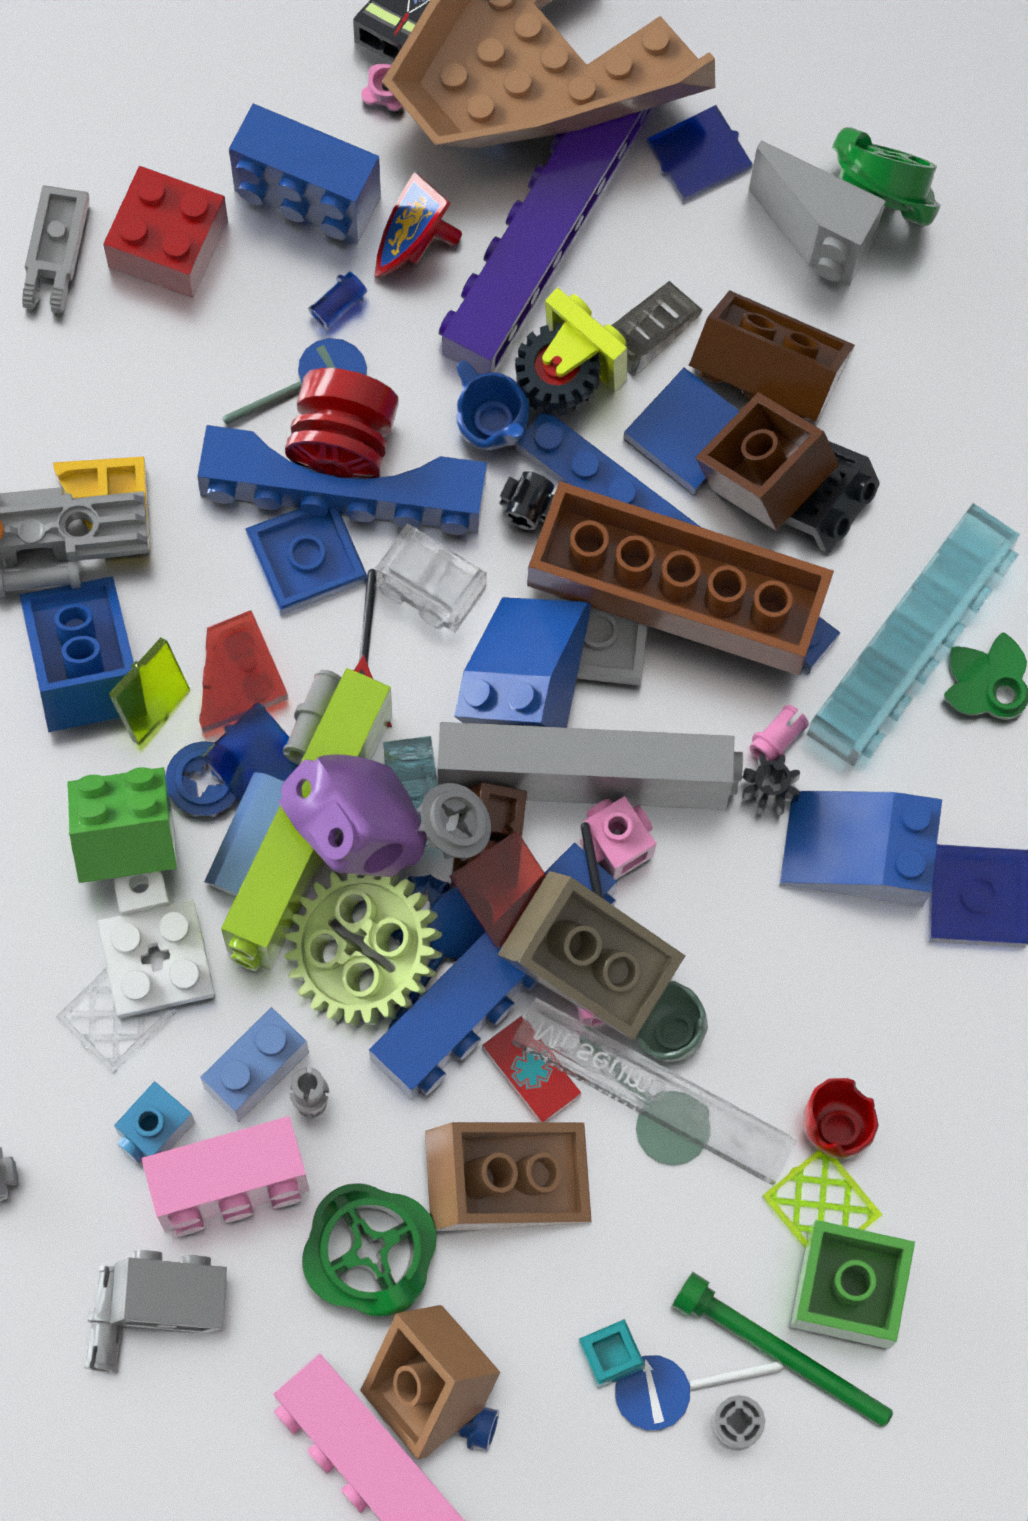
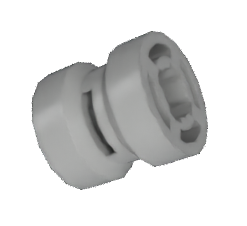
M737 1395L727 1398L717 1407L712 1415L710 1427L712 1436L718 1445L726 1450L738 1452L746 1450L756 1443L764 1431L766 1420L762 1408L755 1400L747 1396Z

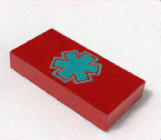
M520 1016L482 1045V1049L539 1122H548L581 1097V1091L541 1040L536 1043L532 1041L535 1033L523 1017Z

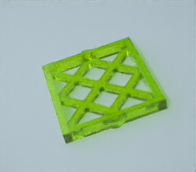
M817 1150L798 1167H793L787 1176L761 1196L804 1249L806 1248L807 1240L801 1232H809L811 1226L799 1224L800 1207L818 1209L817 1220L824 1221L825 1210L843 1211L842 1225L847 1227L849 1225L850 1212L867 1214V1221L858 1228L861 1230H865L883 1215L836 1158H831L820 1150ZM815 1159L822 1160L821 1177L803 1175L804 1168ZM829 1162L844 1180L828 1178ZM788 1181L796 1182L794 1199L777 1197V1190ZM803 1182L820 1184L819 1202L801 1200ZM827 1185L845 1187L843 1204L826 1203ZM851 1189L866 1207L850 1205ZM778 1204L794 1206L793 1222Z

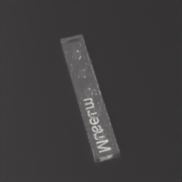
M536 997L511 1042L514 1046L772 1186L777 1182L798 1140Z

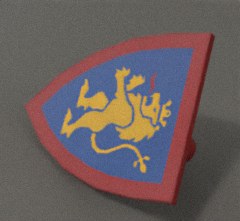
M414 172L402 191L383 231L376 258L374 277L377 279L395 271L407 260L418 264L434 237L452 247L456 246L461 239L462 231L442 220L451 203L416 172Z

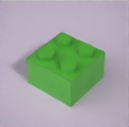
M139 767L127 773L106 776L92 774L84 776L79 780L67 781L69 836L79 883L177 869L173 815L164 767L154 769Z
M815 1220L808 1232L790 1327L890 1349L898 1339L915 1241Z

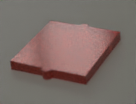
M518 831L513 832L488 850L484 848L477 854L478 857L449 875L496 948L505 943L546 877L543 869Z

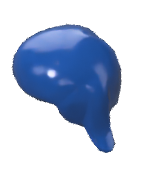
M460 361L457 364V372L463 388L457 400L456 421L462 436L468 443L481 450L489 451L504 446L516 445L521 440L529 421L530 407L525 392L514 379L501 373L478 374L467 361Z

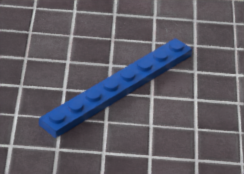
M542 411L526 429L521 440L515 445V449L558 482L561 481L699 526L553 414H543ZM820 616L802 666L809 673L838 640L841 633Z

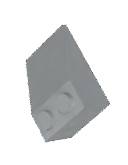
M761 140L756 149L749 191L809 266L815 268L822 277L830 281L837 282L840 280L851 285L875 241L886 201Z

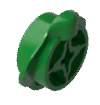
M852 127L843 128L838 133L832 149L837 153V159L841 165L838 178L885 200L884 207L901 210V215L905 220L923 227L931 225L941 207L936 202L931 188L937 166L918 156L873 144L870 136L863 131Z
M361 1183L338 1187L324 1197L313 1216L311 1232L302 1254V1268L305 1279L316 1295L333 1305L349 1307L376 1317H387L403 1312L416 1302L424 1289L429 1264L436 1248L437 1236L434 1222L428 1211L419 1202L408 1196L389 1193L374 1186ZM362 1208L379 1209L392 1215L400 1224L390 1230L378 1232L367 1225L357 1210ZM343 1216L352 1239L351 1247L347 1253L330 1262L328 1256L329 1237L334 1225ZM362 1236H366L369 1242L378 1240L381 1243L382 1249L376 1253L377 1264L373 1263L369 1257L363 1259L358 1257L356 1251L362 1247L360 1239ZM408 1238L410 1244L409 1262L402 1277L395 1282L387 1261L388 1252L392 1246ZM355 1267L364 1268L370 1272L374 1280H377L382 1291L364 1292L356 1290L345 1284L338 1275Z

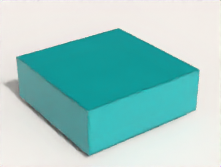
M625 1319L578 1339L599 1388L645 1369V1363Z

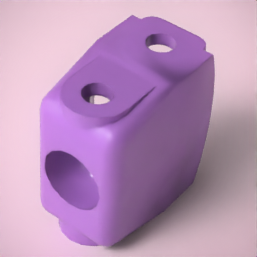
M324 755L318 757L315 761L304 760L281 787L283 797L278 801L295 829L335 872L394 877L404 867L413 866L418 863L424 854L427 841L426 832L418 831L421 821L412 800L389 766L357 756ZM308 780L311 784V793L307 798H304L302 795V785ZM339 829L342 830L341 834H336Z

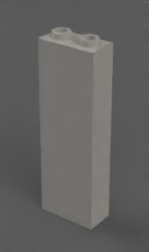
M440 722L438 785L455 783L470 788L483 782L527 791L526 801L598 804L605 799H610L614 803L625 796L632 806L726 810L729 796L737 795L738 784L742 780L743 752H734L735 736Z

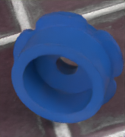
M485 1403L483 1410L460 1429L459 1437L467 1439L468 1449L473 1450L474 1447L489 1450L497 1428L499 1410L486 1407Z

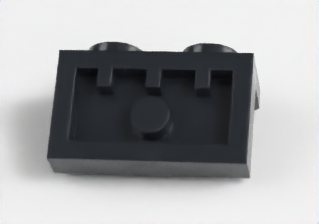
M830 441L829 443L839 462V466L785 522L787 525L813 535L819 549L830 553L838 541L847 535L852 522L864 506L874 499L880 485L869 457Z

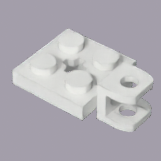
M161 871L115 878L114 886L121 915L98 920L97 924L118 1019L215 997L194 899L170 904ZM140 884L148 885L147 890L142 893L133 892ZM158 946L161 952L168 951L170 953V959L163 961V969L160 971H153L151 964H142V957L147 956L149 948Z

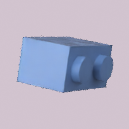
M271 1007L200 1077L203 1087L229 1114L240 1122L309 1054L307 1041Z

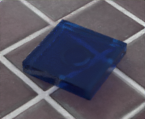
M937 844L932 889L929 899V942L1026 948L1028 945V850Z

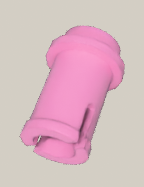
M785 705L779 715L763 732H756L752 736L753 743L750 745V751L758 760L759 755L763 754L767 761H777L781 755L785 756L784 751L809 725L805 715L802 713L789 727L787 722L797 713L798 709L792 705Z

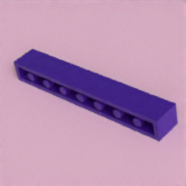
M654 107L581 130L556 134L550 147L552 156L545 166L539 164L535 168L528 183L530 192L524 202L517 200L513 204L506 219L508 228L502 238L495 236L490 242L483 261L486 262L479 275L472 273L465 283L461 293V298L464 300L456 312L450 310L443 319L438 332L442 336V355L458 363L460 361H467L479 374L495 373Z

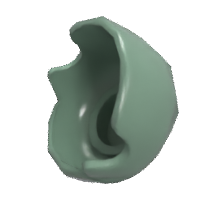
M670 981L637 1034V1041L647 1054H651L657 1060L663 1062L684 1060L697 1051L703 1043L708 1030L706 1011L698 996L690 988L676 981Z

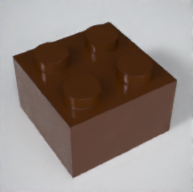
M759 392L695 457L712 491L776 531L839 466V462L823 430Z

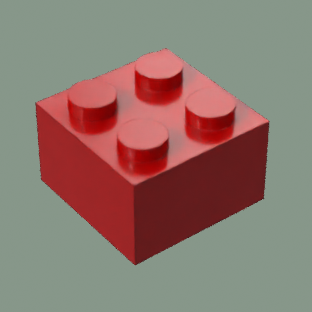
M139 166L103 243L108 268L194 298L228 222L225 196Z

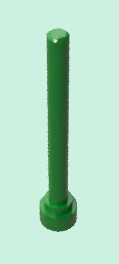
M692 1271L671 1306L688 1317L691 1313L699 1318L702 1314L706 1315L879 1426L885 1427L893 1416L891 1408L715 1298V1291L708 1287L710 1282Z

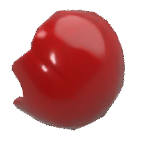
M827 1079L814 1088L803 1111V1128L808 1139L817 1149L831 1158L848 1159L858 1156L871 1146L879 1127L876 1110L874 1109V1099L862 1094L857 1089L856 1082L852 1079Z

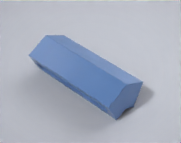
M253 773L206 876L205 883L227 894L237 896L280 806L278 801L283 797L281 787L284 781L265 773Z

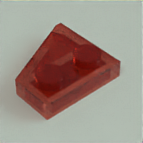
M252 610L207 627L206 660L202 681V707L199 716V724L203 734L289 699Z

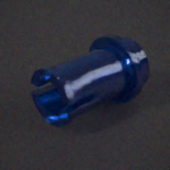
M350 271L345 276L339 274L336 277L337 283L313 305L308 307L313 318L323 328L325 327L326 330L330 329L331 325L355 303L361 305L364 302L363 296L368 291L361 280Z

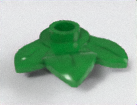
M1004 632L998 635L988 654L967 647H952L949 659L950 670L957 683L944 693V698L954 709L971 716L988 712L993 717L1004 720L1013 719L1025 710L1028 704V687L1022 678L1027 667V660L1023 651L1012 637ZM999 691L1008 692L1012 697V702L1008 704L1001 703L997 699L996 693Z

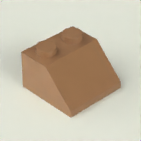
M442 1305L396 1313L360 1391L417 1459H422L431 1454L483 1410L501 1372Z

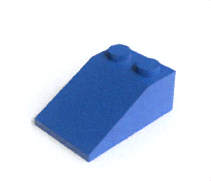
M113 576L82 582V588L72 589L70 584L19 595L48 733L143 713L136 669Z
M502 597L464 669L454 717L462 723L567 728L591 604L584 601Z
M800 791L798 801L790 802L779 885L923 907L932 889L942 799L898 792Z

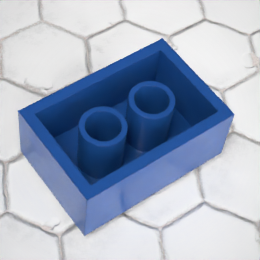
M254 103L251 105L229 147L234 191L238 192L241 198L255 205L264 203L274 207L283 216L292 221H307L319 226L325 234L334 239L344 240L347 238L356 243L359 242L381 199L380 161L378 155Z

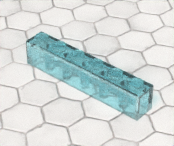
M972 503L812 719L807 735L853 767L862 755L871 759L886 738L881 729L889 718L896 722L900 720L913 701V698L907 695L917 681L923 686L927 683L940 664L934 658L943 645L951 649L967 626L961 620L969 609L978 613L993 591L987 585L997 573L1004 577L1015 563L1019 554L1013 549L1020 534Z

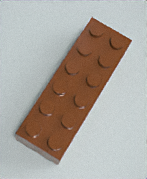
M559 481L528 566L527 586L571 601L589 602L592 608L800 675L834 570Z

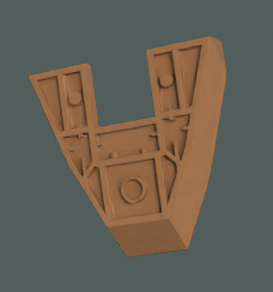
M430 0L382 80L435 145L482 148L577 131L716 88L715 58L708 52L698 59L661 16L589 64H586L539 10L553 0Z

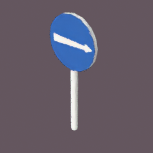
M660 1355L642 1356L645 1369L617 1381L615 1385L616 1404L621 1415L632 1426L644 1431H662L674 1426L685 1415L690 1402V1391L781 1372L784 1365L780 1362L688 1381L684 1371L674 1361Z

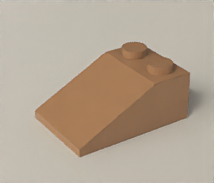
M451 1122L425 1131L430 1216L436 1231L488 1230L592 1222L584 1122Z

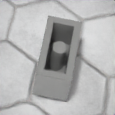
M150 1250L132 1251V1257L115 1263L110 1324L198 1333H210L223 1329L227 1267L211 1266L210 1257L199 1255H183L180 1262L162 1261L163 1253Z

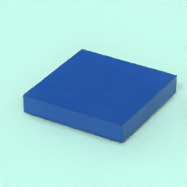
M683 367L624 431L623 438L695 495L707 482L695 457L737 415L739 410Z
M329 507L328 513L324 516L309 515L298 508L245 528L246 535L280 616L367 582V573L342 515L336 508Z

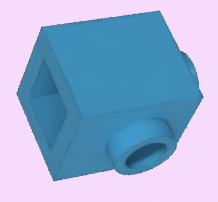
M154 1081L114 1125L118 1135L122 1137L117 1145L139 1164L143 1157L171 1150L193 1126L195 1120L188 1109Z

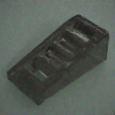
M670 281L611 325L626 340L627 372L632 376H635L650 364L702 313L703 309ZM665 302L679 316L675 318L661 304ZM652 315L655 319H657V320H658L663 326H665V327L662 328L661 326H659V325H658L653 319H651L649 316ZM639 327L650 339L645 338L636 328Z

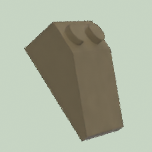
M549 871L497 954L538 983L632 1040L636 1038L686 956L572 877Z

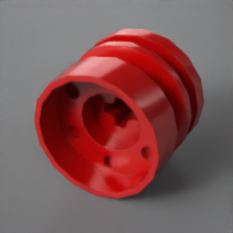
M338 368L310 370L304 376L297 401V411L301 415L292 420L291 435L287 438L285 446L286 457L297 465L330 476L355 479L379 478L383 468V457L387 452V441L384 437L392 432L399 405L398 395L392 388L381 381L359 372Z

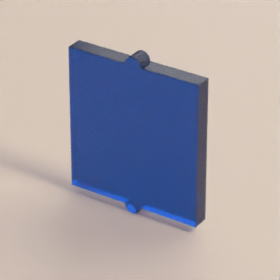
M717 105L647 138L649 147L661 165V175L668 176L683 202L753 167V163L738 141V131L731 130Z
M256 702L234 725H226L224 727L225 733L200 756L240 802L254 772L265 773L285 782L299 766L289 761L283 755V748L287 744L289 736L260 702Z

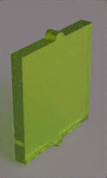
M160 637L139 661L133 662L131 670L109 693V696L132 741L140 746L161 722H165L168 719V714L190 691V688L168 641Z

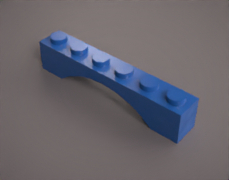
M206 425L197 478L200 495L207 496L208 499L217 503L227 504L234 502V500L253 502L256 506L268 510H276L281 508V506L300 508L302 512L313 516L326 515L330 507L338 509L341 514L347 515L350 519L358 522H371L374 519L393 521L396 525L404 528H419L421 525L440 527L441 530L449 534L462 535L468 531L479 533L486 486L487 462L439 456L421 467L394 476L372 479L339 478L311 471L289 461L271 449L254 431Z

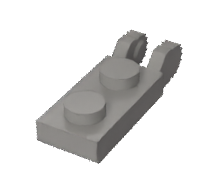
M46 185L42 186L25 263L27 274L23 288V308L35 309L39 299L40 277L55 279L53 291L50 295L51 311L63 313L68 295L69 281L73 280L90 200L88 192Z

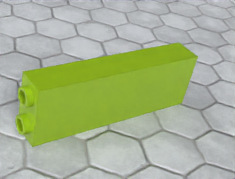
M346 668L300 764L304 760L315 761L320 756L332 754L351 755L372 760L387 725L392 718L391 686ZM308 780L302 785V795L304 798H307L311 793V784ZM281 805L221 927L227 952L232 954L230 959L236 964L252 971H257L259 966L272 971L285 944V934L290 933L294 925L292 917L294 914H299L303 906L300 899L301 897H307L324 861L295 829Z

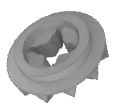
M443 783L435 786L424 795V800L416 812L421 816L422 820L418 831L426 832L430 839L428 848H438L443 852L445 859L457 857L462 861L477 855L485 848L491 834L490 816L482 800L473 791L459 784ZM460 812L462 815L458 819L457 829L448 832L446 830L448 817L455 816Z

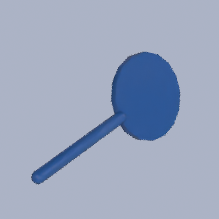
M468 887L452 888L442 893L431 905L430 910L436 912L438 917L427 926L442 932V937L431 941L430 945L435 950L441 952L442 956L431 959L428 967L436 971L445 956L452 959L460 958L492 926L493 913L489 901L480 892ZM421 977L419 982L424 986V988L428 984L431 977ZM411 991L409 997L412 1005L421 994ZM401 1006V1008L399 1009V1011H398L397 1014H396V1019L392 1020V1022L390 1023V1025H389V1027H388V1030H389L409 1009L404 1008V1007Z

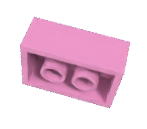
M290 1116L141 1158L156 1216L164 1232L174 1230L175 1236L198 1232L205 1228L204 1221L223 1216L224 1222L244 1219L253 1214L252 1207L271 1202L273 1208L286 1207L302 1200L301 1193L310 1191Z

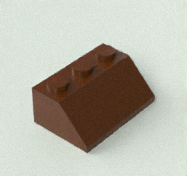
M729 290L708 315L688 366L699 370V374L709 381L715 383L726 382L740 388L741 392L750 399L759 392L804 420L811 419L816 422L826 408L855 345Z

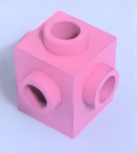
M624 796L614 803L610 799H605L587 811V819L584 822L590 824L597 863L601 862L605 870L615 880L654 857L656 842L649 833L653 830L648 816L639 805L632 807ZM580 839V844L584 850L583 839Z

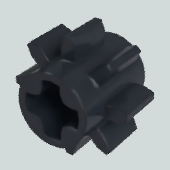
M530 471L523 472L519 481L508 477L500 494L501 501L499 503L501 506L507 507L504 517L520 528L535 530L539 521L545 522L554 497L552 494L555 488L554 484L546 477Z
M763 754L759 755L756 771L751 768L744 769L742 778L753 785L743 790V800L753 798L758 804L757 814L759 815L764 812L765 808H775L779 815H783L785 809L784 801L786 799L798 801L800 791L790 786V784L799 780L800 770L789 771L785 765L784 755H781L777 761H767ZM769 778L772 784L780 783L779 790L773 791L770 785L762 786L764 779Z

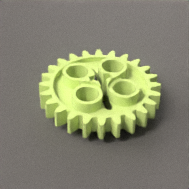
M333 871L330 873L332 887L327 888L315 882L313 885L318 897L314 901L306 897H301L300 899L307 911L305 915L294 914L292 917V921L300 926L299 931L285 934L287 940L296 943V949L284 954L285 959L296 962L299 966L288 975L293 980L305 981L297 993L305 998L314 996L310 1007L319 1012L328 1008L327 1018L339 1021L344 1015L347 1024L357 1026L362 1016L365 1023L374 1026L378 1023L380 1011L385 1018L394 1020L396 1019L395 1004L410 1009L412 1001L408 994L411 991L422 995L426 992L424 986L419 982L421 977H436L437 975L433 969L427 966L428 959H436L442 956L441 952L430 947V942L442 937V932L428 928L427 925L433 922L438 915L430 909L421 910L429 898L420 892L412 894L415 884L407 879H403L398 883L399 874L394 877L347 874V880H345L342 875ZM365 900L367 912L363 919L354 923L352 911L355 905ZM337 919L348 931L364 938L363 941L366 945L395 965V971L390 973L378 960L363 954L360 946L331 926V921ZM401 928L404 934L403 942L397 950L391 952L388 947V939L395 930ZM336 940L338 945L337 953L331 961L325 962L323 950L330 941ZM372 968L374 981L367 990L361 991L359 979L365 970Z

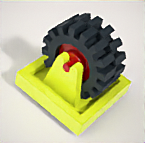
M557 287L545 300L546 325L540 327V334L538 336L533 331L526 336V345L520 344L518 358H515L517 384L523 389L529 399V406L537 410L538 406L543 407V414L547 415L552 414V409L559 410V416L568 415V408L573 407L575 412L583 409L582 402L584 400L589 403L593 399L594 389L598 390L599 380L614 393L627 381V347L625 346L626 340L622 334L609 324L603 327L591 316L592 311L580 297L575 294L568 297Z

